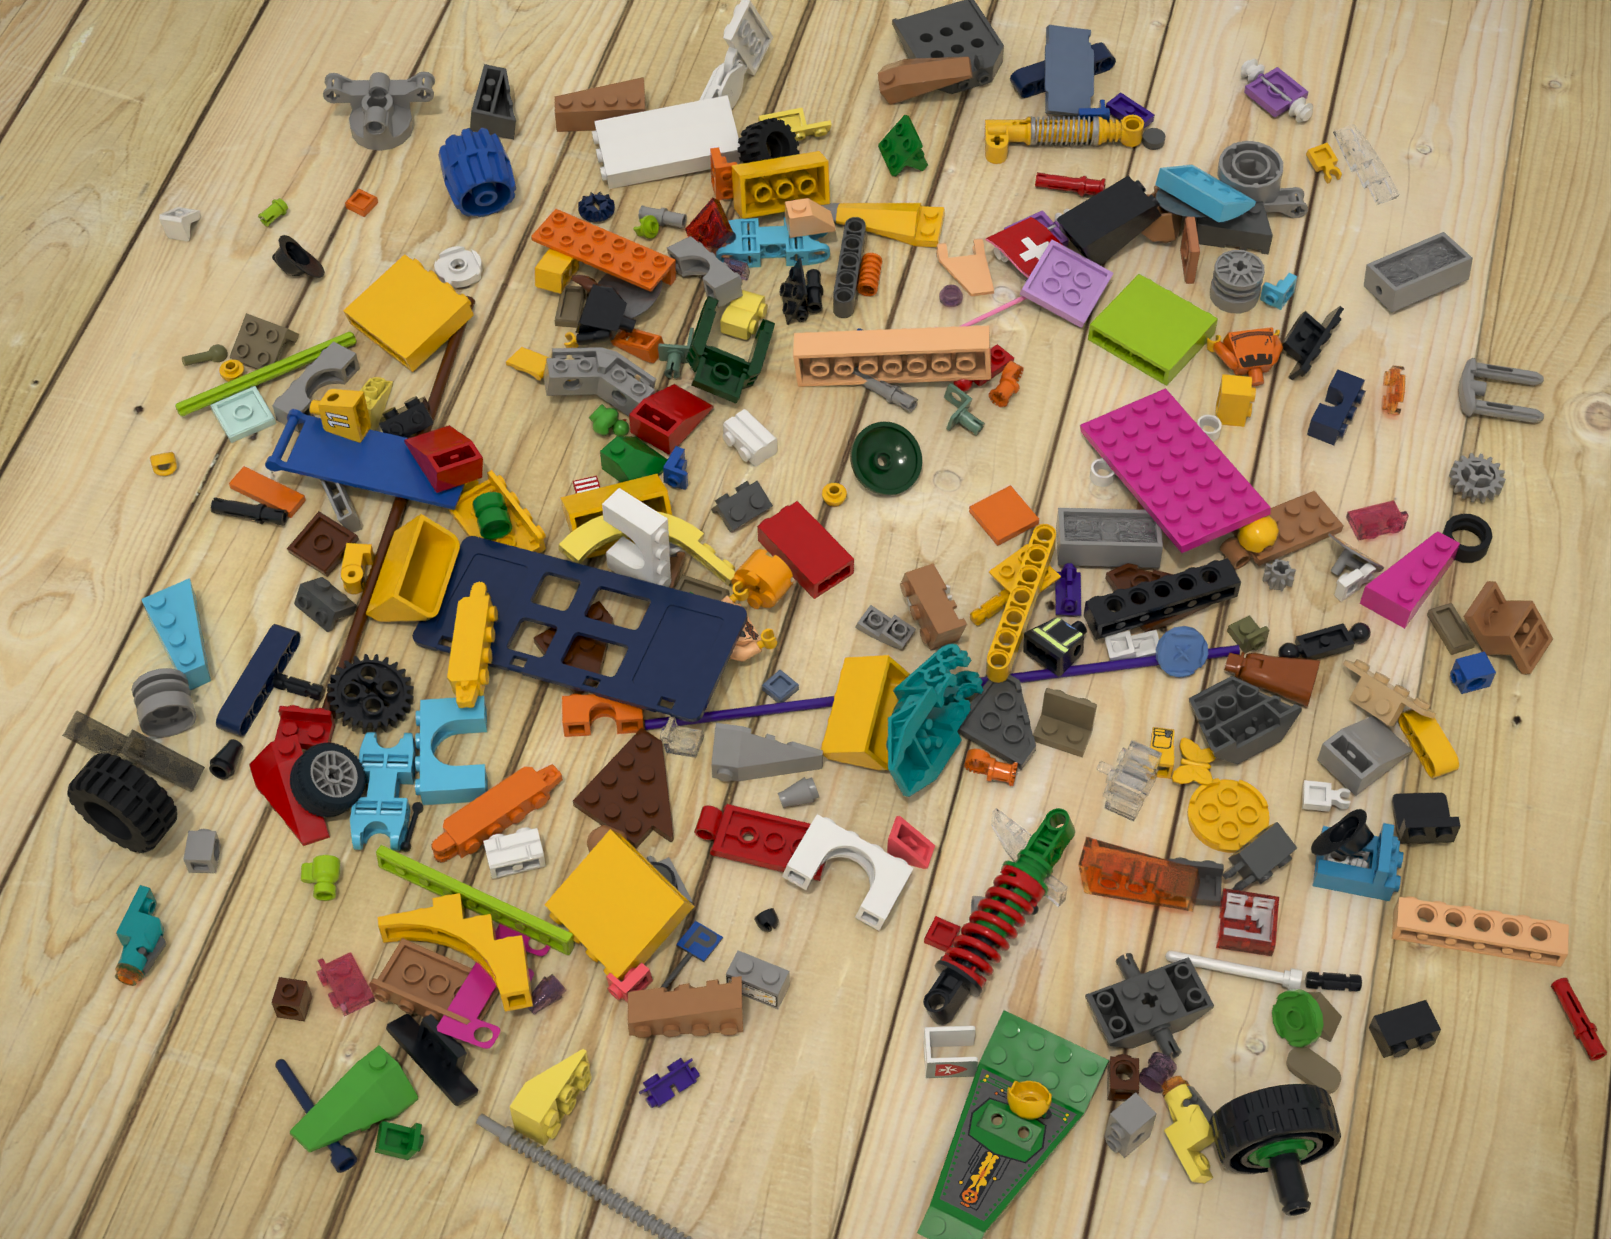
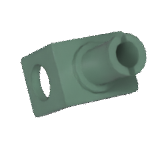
M690 328L687 346L661 343L658 345L659 360L667 361L664 372L666 377L671 378L673 371V378H678L680 376L681 363H688L686 357L694 335V328Z
M950 383L944 398L956 406L958 410L950 417L946 429L950 431L956 424L960 423L973 432L974 435H978L985 423L968 412L973 398ZM952 392L961 398V402L952 396Z

